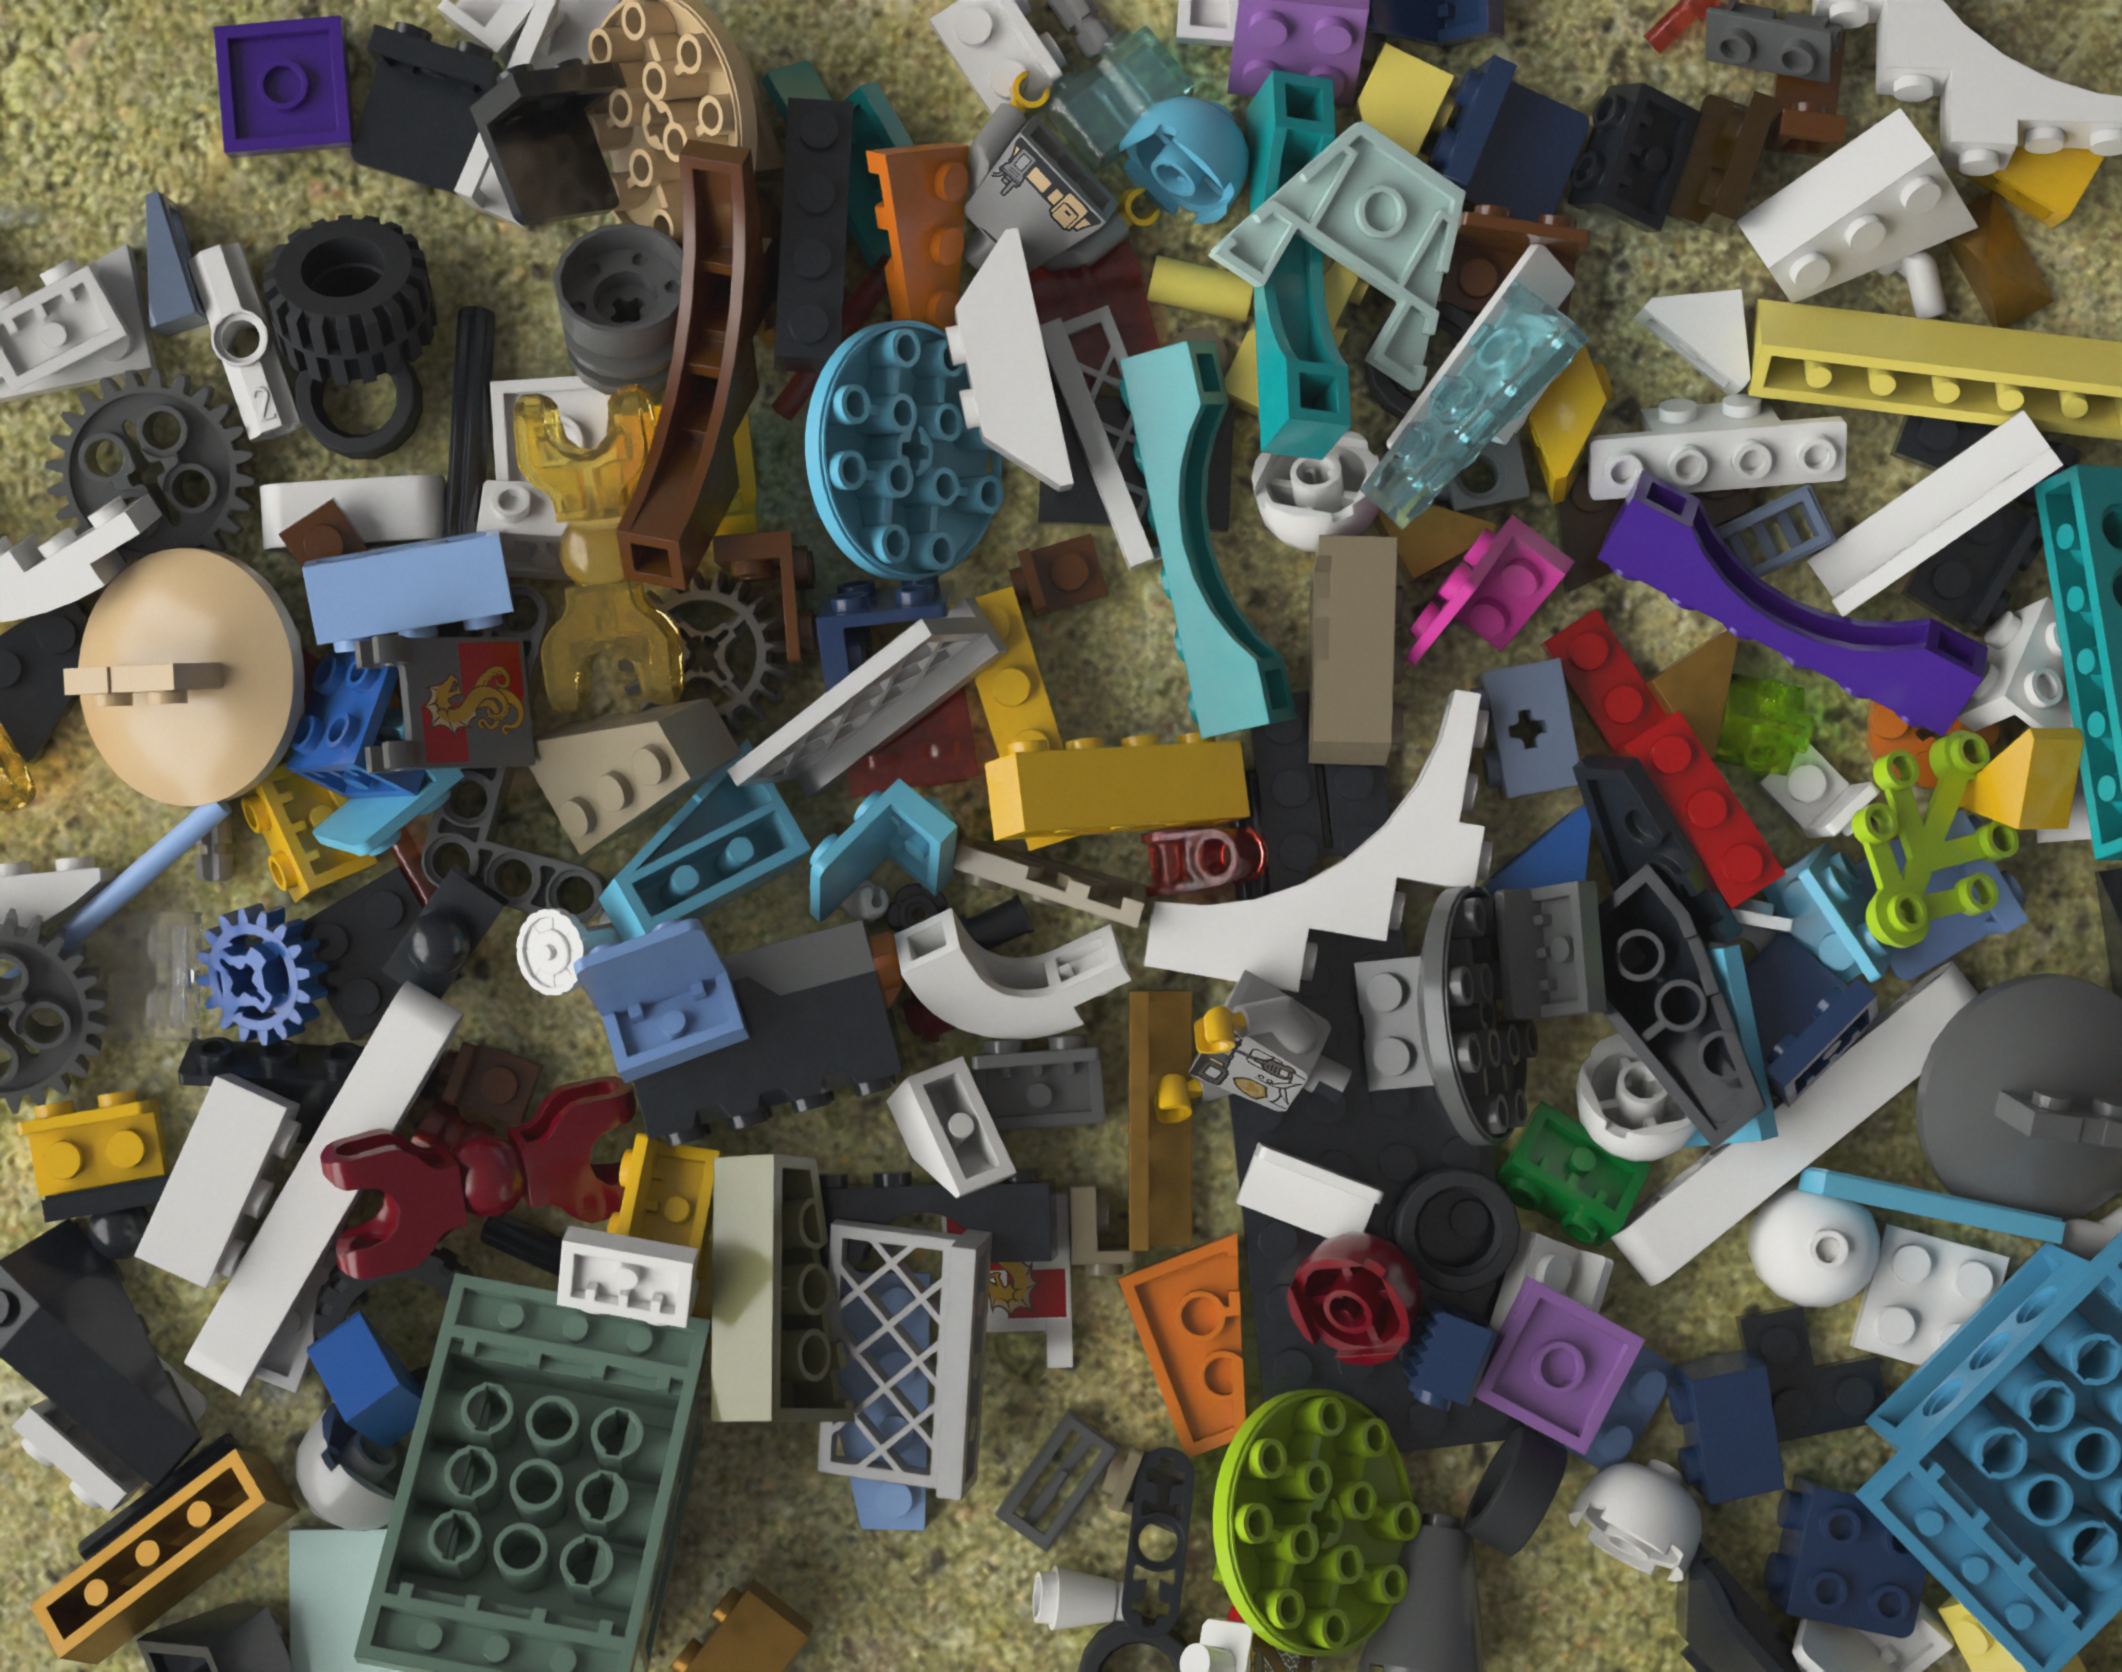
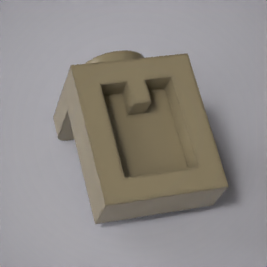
M1094 1182L1068 1183L1070 1255L1072 1265H1084L1085 1275L1123 1274V1264L1137 1263L1136 1251H1129L1128 1245L1098 1246L1097 1236H1108L1110 1232L1108 1197H1096Z

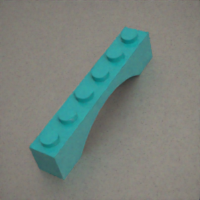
M1272 70L1246 108L1250 214L1335 140L1333 79ZM1294 233L1265 285L1254 287L1261 453L1323 460L1351 427L1348 365L1338 351L1329 323L1323 281V252Z
M1184 341L1120 359L1123 374L1120 382V392L1126 408L1131 412L1136 434L1134 457L1139 470L1144 474L1150 499L1147 509L1148 521L1152 532L1159 540L1164 564L1161 569L1162 586L1166 595L1172 601L1177 624L1174 636L1175 646L1179 657L1186 665L1191 688L1188 695L1189 711L1194 722L1199 725L1201 739L1296 719L1297 716L1284 656L1258 633L1239 609L1222 577L1211 542L1207 512L1208 469L1216 434L1229 405L1216 341Z

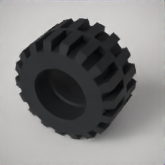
M340 215L338 220L326 222L325 219L312 222V228L305 231L297 229L288 235V244H278L271 253L273 261L265 264L263 271L265 282L263 287L279 349L283 357H288L290 365L298 372L308 370L310 378L321 382L328 378H334L337 385H350L351 380L362 379L363 384L377 381L376 376L387 373L392 376L402 371V364L404 362L414 363L423 355L421 346L431 344L434 337L433 326L437 325V313L423 250L419 248L418 241L411 233L403 234L402 226L392 221L380 224L379 217L365 215L362 219H353L352 215Z

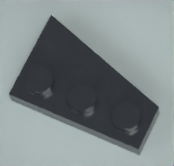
M1586 755L1572 768L1613 891H1616L1646 864H1650L1692 914L1702 941L1729 944L1743 931L1741 925L1637 757Z

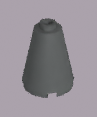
M1423 1513L1422 1524L1418 1534L1412 1540L1405 1541L1397 1561V1565L1401 1566L1407 1575V1593L1401 1602L1393 1605V1609L1386 1621L1366 1641L1359 1661L1358 1672H1373L1374 1667L1383 1668V1672H1487L1473 1536L1460 1530V1518Z

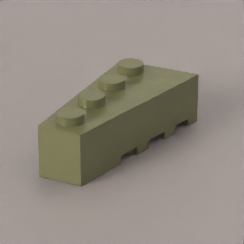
M782 1154L714 1158V1184L712 1188L713 1250L711 1256L713 1265L711 1422H855L852 1399H842L838 1370L847 1367L844 1342L833 1341L828 1309L829 1304L838 1302L834 1277L829 1276L821 1262L820 1248L828 1242L816 1158Z

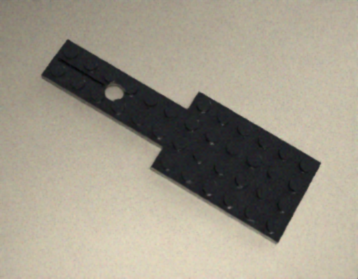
M1309 691L1291 692L1297 716L1296 719L1250 728L1254 769L1259 777L1270 893L1307 881L1311 866L1323 856L1337 855L1346 858L1379 830L1390 817L1384 766L1323 764L1333 848L1324 849V843L1331 842L1322 764L1309 763ZM1396 881L1395 891H1398L1397 881ZM1402 921L1399 931L1388 929L1386 941L1309 929L1307 941L1318 943L1312 981L1300 979L1298 992L1281 989L1280 991L1329 1022L1332 1028L1320 1054L1351 1069L1352 1073L1336 1104L1303 1088L1288 1109L1280 1112L1236 1094L1228 1095L1239 1191L1259 1141L1380 1188L1384 1192L1380 1205L1375 1203L1364 1233H1372L1397 1246L1393 1231L1396 1209L1408 1187L1428 1172L1451 1166L1476 1170L1496 1182L1492 1145L1474 1146L1461 1137L1449 1118L1434 1085L1377 1091L1368 1090L1363 1040L1366 1037L1363 1014H1360L1354 963L1406 957ZM1452 1191L1440 1194L1428 1203L1420 1216L1418 1232L1422 1247L1430 1258L1443 1266L1459 1268L1474 1264L1487 1253L1493 1243L1495 1225L1491 1211L1481 1199L1471 1193ZM1241 1205L1263 1404L1275 1396L1295 1390L1327 1389L1343 1393L1362 1403L1377 1418L1382 1419L1387 1424L1390 1435L1399 1452L1507 1440L1511 1432L1518 1426H1524L1523 1422L1474 1397L1471 1407L1454 1402L1451 1412L1432 1407L1415 1399V1393L1407 1389L1410 1379L1404 1373L1399 1363L1407 1359L1404 1350L1412 1347L1409 1340L1403 1344L1399 1353L1391 1360L1371 1366L1348 1364L1333 1358L1338 1350L1328 1346L1321 1339L1314 1346L1302 1335L1293 1321L1287 1294L1301 1262L1328 1238ZM1505 1273L1484 1288L1464 1293L1439 1290L1419 1278L1422 1299L1425 1301L1431 1298L1481 1317L1490 1324ZM1423 1304L1419 1313L1425 1311ZM1419 1317L1417 1319L1416 1324L1421 1322ZM1415 1330L1413 1331L1411 1337L1416 1335Z

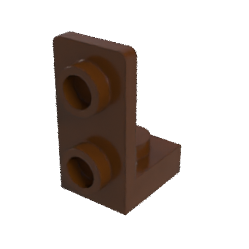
M1844 31L1839 49L1837 51L1832 50L1831 78L1829 83L1775 73L1772 97L1779 99L1768 130L1766 150L1828 158L1845 142L1848 116L1836 115L1846 39Z

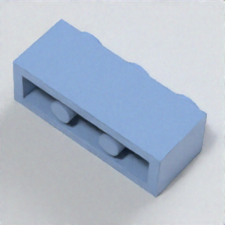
M500 528L306 561L302 567L317 645L333 643L336 653L355 651V642L372 641V636L398 632V635L410 638L433 637L438 635L437 625L463 621L464 630L494 627L503 624V613L514 612V602Z

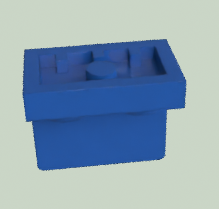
M334 650L330 651L314 672L312 678L314 691L306 713L300 719L290 743L292 751L286 769L347 799L417 796L425 771L415 770L386 774H367L365 747L382 746L383 741L375 739L399 675L398 668L357 669L355 651L336 653Z

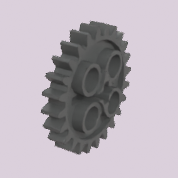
M152 369L147 386L144 385L142 377L137 370H126L123 390L111 377H104L100 379V387L104 397L102 399H99L90 392L79 393L78 398L86 412L81 415L71 411H63L60 416L73 430L70 435H51L49 439L55 446L65 451L63 459L45 462L46 468L63 473V482L47 489L49 495L66 496L69 502L68 505L55 515L57 519L63 520L76 517L80 524L74 532L78 536L93 527L87 517L110 501L121 496L126 505H128L135 497L141 498L148 493L163 515L152 523L144 533H140L116 548L127 566H130L135 558L139 560L149 554L167 549L202 548L205 545L209 550L222 553L226 551L225 542L219 532L223 530L232 534L242 533L244 528L232 514L234 510H253L255 504L240 495L241 487L259 484L260 478L252 474L242 472V464L258 457L257 451L238 449L236 442L243 438L247 432L245 426L229 428L225 423L235 408L232 403L223 404L214 409L211 408L209 405L215 388L204 386L194 395H191V376L187 374H179L172 386L168 387L164 369ZM163 412H169L174 415L181 427L180 438L171 448H166L159 444L153 433L154 422ZM128 420H131L136 427V434L143 453H141L137 444L128 436L124 425ZM107 439L115 442L123 454V465L114 475L103 472L96 460L98 447ZM146 459L150 463L162 462L165 472L157 477L159 485L157 483L145 484L143 482L141 473L148 469ZM192 470H197L204 474L210 484V495L201 506L190 503L183 494V480L186 474ZM163 493H165L173 507L178 510L181 516L179 525L172 523Z
M10 908L4 923L0 924V959L12 961L18 966L21 974L14 978L5 979L0 977V1011L5 1008H9L12 1011L11 1017L4 1012H0V1047L8 1051L11 1056L10 1060L0 1063V1099L5 1098L11 1112L17 1114L19 1113L23 1096L29 1095L38 1106L45 1105L48 1096L47 1086L50 1085L57 1092L66 1095L69 1093L71 1084L68 1072L83 1078L87 1075L90 1062L84 1055H99L102 1040L95 1034L106 1032L109 1016L96 1011L106 1006L108 992L102 989H89L99 981L101 973L99 966L81 969L79 967L85 958L86 946L83 944L66 951L62 947L67 932L66 928L61 927L47 937L41 934L43 916L37 914L27 928L18 926L16 909ZM38 1008L53 1009L61 1015L63 1022L55 1026H45L35 1021L31 1012ZM24 1041L40 1051L36 1054L30 1053L24 1046Z

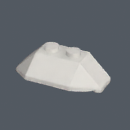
M1018 227L1006 229L956 305V325L945 327L952 364L955 366L965 363L970 389L959 391L963 416L967 429L979 427L983 444L1056 491L1071 490L1074 481Z

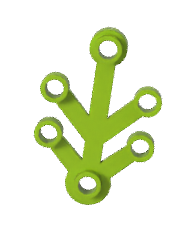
M1957 730L1937 739L1932 744L1929 751V763L1939 780L1923 820L1911 788L1918 781L1920 773L1914 756L1905 750H1895L1878 758L1874 764V779L1877 785L1885 792L1889 806L1877 802L1858 810L1852 818V830L1857 840L1863 844L1878 889L1867 905L1866 923L1871 934L1883 944L1897 948H1907L1916 945L1928 934L1931 920L1961 912L1968 916H1975L1993 909L1998 903V887L1995 881L1985 873H1975L1962 878L1955 883L1953 889L1924 895L1932 872L1981 859L1988 863H1996L2013 856L2019 848V836L2016 829L1997 821L1979 827L1972 835L1945 841L1967 783L1977 779L1976 774L1990 760V750L1986 741L1976 733ZM1892 764L1898 768L1900 779L1895 776ZM1871 816L1878 823L1879 833L1875 831L1871 824ZM1897 832L1907 859L1902 873H1900L1888 841ZM1993 834L1997 837L1999 841V849L1993 842ZM1972 886L1979 894V902L1973 896Z

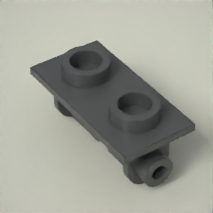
M1730 0L1728 4L1717 3L1715 8H1707L1705 60L1829 83L1831 78L1832 50L1837 51L1839 49L1843 35V25L1830 23L1829 16L1824 15L1821 18L1788 12L1785 21L1776 19L1777 9L1740 3L1739 0Z

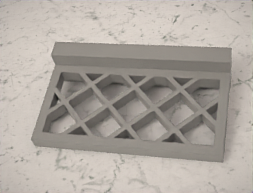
M963 598L950 609L946 617L921 618L734 764L727 772L737 787L797 780L808 798L820 797L1000 659L1009 650L976 599Z
M836 1219L831 1223L828 1274L830 1277H834L838 1301L828 1305L833 1341H843L850 1351L846 1354L847 1364L856 1358L879 1387L857 1404L840 1384L842 1399H852L855 1415L854 1423L875 1449L863 1459L836 1455L837 1431L848 1422H820L818 1472L936 1489L937 1498L958 1501L964 1498L977 1481L993 1232L967 1229L962 1235L841 1219ZM848 1239L869 1241L886 1263L864 1280L847 1260ZM890 1244L906 1247L897 1253ZM915 1248L943 1251L942 1277L928 1288L922 1284L902 1260ZM891 1268L916 1297L895 1315L889 1311L869 1287ZM847 1281L853 1290L845 1296V1282ZM941 1288L939 1304L932 1294ZM858 1295L883 1324L862 1342L858 1340L843 1322L844 1307ZM920 1304L923 1305L939 1325L938 1339L924 1351L899 1323L900 1320ZM887 1331L912 1359L892 1377L888 1376L866 1349ZM937 1351V1365L935 1366L929 1359V1356ZM917 1366L935 1387L934 1402L920 1413L896 1385L898 1381ZM838 1370L839 1383H840L841 1370ZM884 1393L908 1421L888 1439L884 1437L863 1411ZM934 1412L932 1428L925 1419ZM914 1428L931 1448L930 1469L909 1466L892 1445ZM880 1455H882V1457L887 1462H880L874 1460Z

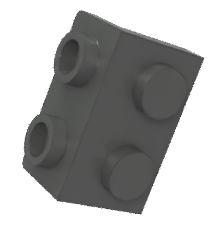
M1574 881L1532 889L1507 888L1497 890L1494 898L1505 1018L1508 1020L1555 1019L1607 1012L1596 881Z
M1087 1034L1048 1037L1049 1049L1023 1051V1039L985 1041V1053L972 1055V1069L976 1086L997 1131L1106 1123L1100 1045L1087 1046Z

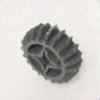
M696 570L689 584L690 591L683 592L681 589L666 587L671 598L664 603L656 593L648 590L644 593L643 597L655 609L649 619L636 610H631L628 614V619L632 623L643 628L641 636L621 634L619 639L621 645L630 649H638L637 657L624 658L618 662L619 670L623 672H640V678L629 682L625 686L626 694L631 697L641 695L647 691L650 694L641 704L638 712L652 707L675 704L677 702L673 699L684 689L688 690L701 681L715 682L732 699L715 708L721 719L728 721L730 729L736 736H741L746 732L745 725L739 716L745 710L755 720L763 722L767 715L755 701L763 694L770 701L778 703L782 698V693L776 688L767 685L770 675L780 679H787L791 673L788 667L772 663L773 655L787 654L785 640L770 641L769 635L785 627L783 618L775 616L763 622L760 619V616L769 609L772 603L766 595L757 597L748 606L745 601L751 592L752 585L747 580L739 581L731 594L726 593L728 575L723 571H716L713 576L711 589H705L702 573ZM716 605L730 609L737 614L727 623L722 622L713 630L702 632L693 629L679 613L695 606ZM666 628L678 643L680 654L677 663L668 672L670 676L660 684L655 669L654 656L658 638L662 630ZM751 629L756 643L757 658L753 675L747 686H745L731 668L730 658L734 648L742 641L740 637ZM687 632L697 643L702 641L707 647H709L711 640L718 642L720 647L716 649L713 655L719 662L717 666L727 676L725 681L715 671L711 670L708 672V669L702 665L699 673L692 670L691 665L695 663L697 657L692 651L693 646L684 638V633Z

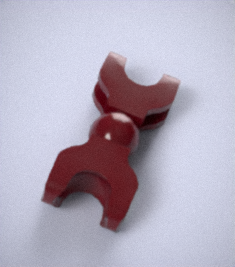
M616 1076L597 1077L558 1086L541 1102L536 1114L527 1123L507 1128L509 1141L498 1136H476L460 1144L453 1155H451L444 1144L423 1148L412 1144L405 1136L384 1128L363 1132L329 1143L323 1149L320 1159L323 1175L335 1187L344 1191L380 1189L384 1192L383 1205L374 1218L343 1231L339 1237L336 1246L339 1269L352 1278L368 1279L416 1268L433 1252L439 1238L448 1230L468 1225L466 1212L478 1217H498L515 1208L522 1197L531 1209L554 1205L562 1208L571 1217L587 1223H596L610 1219L613 1212H620L625 1187H621L619 1182L621 1162L591 1164V1150L603 1133L632 1120L636 1112L634 1086L629 1082L625 1083L622 1078Z

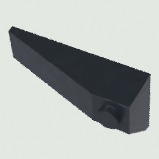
M66 1219L0 1260V1358L155 1488H160L202 1440V1437L171 1373L163 1369L147 1336L151 1332L142 1314H137L122 1285L125 1279L117 1262L99 1253L93 1247L88 1233L74 1219Z
M231 1603L146 1633L136 1640L149 1672H293L292 1662L283 1643V1628L279 1620L270 1612L268 1606Z

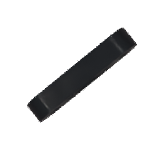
M1169 1446L1156 1447L1148 1451L1142 1457L1137 1469L1121 1600L1123 1619L1130 1630L1139 1636L1147 1638L1162 1636L1174 1627L1179 1617L1195 1473L1188 1457L1182 1451ZM1168 1457L1173 1459L1174 1469L1178 1472H1184L1183 1483L1172 1484L1168 1502L1169 1506L1182 1504L1180 1518L1163 1511L1141 1513L1142 1501L1144 1499L1156 1504L1157 1484L1152 1480H1147L1146 1474L1148 1468H1159L1161 1458ZM1154 1522H1162L1169 1525L1177 1536V1545L1174 1552L1163 1560H1152L1146 1557L1139 1547L1141 1531L1147 1525ZM1135 1565L1153 1572L1175 1570L1172 1583L1161 1578L1159 1580V1600L1163 1603H1169V1610L1167 1614H1157L1153 1625L1142 1623L1141 1612L1131 1610L1133 1599H1144L1147 1587V1577L1133 1578Z

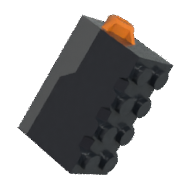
M860 920L722 957L730 972L750 1038L633 1080L648 1140L665 1135L668 1147L706 1137L705 1135L712 1133L709 1123L728 1118L731 1130L768 1121L769 1118L774 1117L771 1106L791 1102L794 1114L832 1104L831 1102L835 1101L833 1090L854 1085L857 1097L893 1088L897 1084L895 1074L903 1072L908 1067L892 1010L893 1003L906 983L901 975L894 933L888 930L873 934L870 922L868 920Z

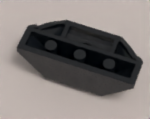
M1700 1542L1684 1580L1677 1582L1675 1629L1688 1643L1680 1654L1697 1672H1801L1792 1652L1793 1642Z

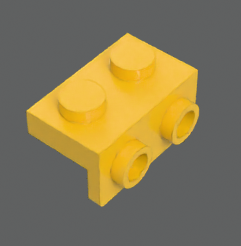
M637 1133L634 1148H627L621 1160L619 1182L621 1187H625L621 1210L620 1212L612 1213L607 1232L699 1249L695 1279L700 1282L713 1220L712 1188L714 1184V1158L725 1157V1155L719 1150L686 1145L668 1147L667 1142H660L655 1138L648 1140L647 1134Z

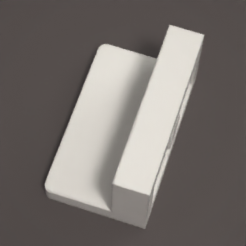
M1258 1141L1236 1203L1329 1239L1349 1232L1364 1233L1375 1203L1380 1205L1384 1192L1376 1186Z

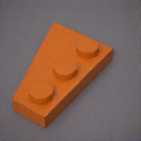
M942 142L866 151L869 173L878 174L881 184L883 201L874 207L878 228L888 230L892 256L889 258L884 269L893 321H918L932 325L944 332L945 327L956 325L955 307L959 302L961 256L964 249L963 208L965 207V194L969 180L967 171L968 145Z
M1236 1231L1117 1277L1182 1449L1188 1459L1231 1443L1235 1434L1246 1420L1238 1271V1236Z

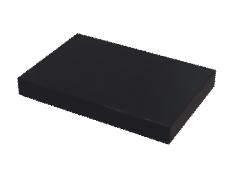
M1055 395L1074 484L1071 490L1058 492L1040 480L1038 524L1112 527L1061 395ZM1096 397L1094 404L1101 421L1123 431L1131 412L1126 408L1122 398ZM1229 403L1217 431L1208 469L1207 512L1210 532H1228L1234 403ZM1133 425L1130 434L1136 436ZM1106 433L1114 453L1120 438ZM1126 441L1117 461L1124 481L1147 490L1145 476L1139 470L1135 461L1134 444ZM1129 491L1137 512L1143 497ZM1148 505L1140 521L1143 529H1151L1147 516Z

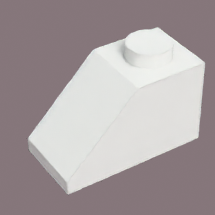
M963 1056L907 1077L887 1099V1104L912 1158L956 1199L1010 1178L1017 1173Z

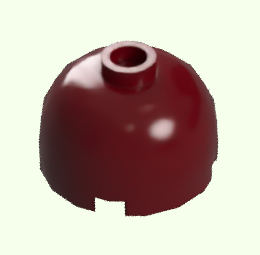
M1349 1232L1324 1240L1301 1262L1287 1294L1291 1317L1302 1335L1309 1342L1316 1346L1319 1339H1321L1328 1346L1338 1350L1333 1358L1348 1364L1367 1366L1389 1361L1399 1353L1403 1344L1409 1340L1414 1331L1423 1302L1418 1272L1408 1256L1392 1242L1372 1233Z

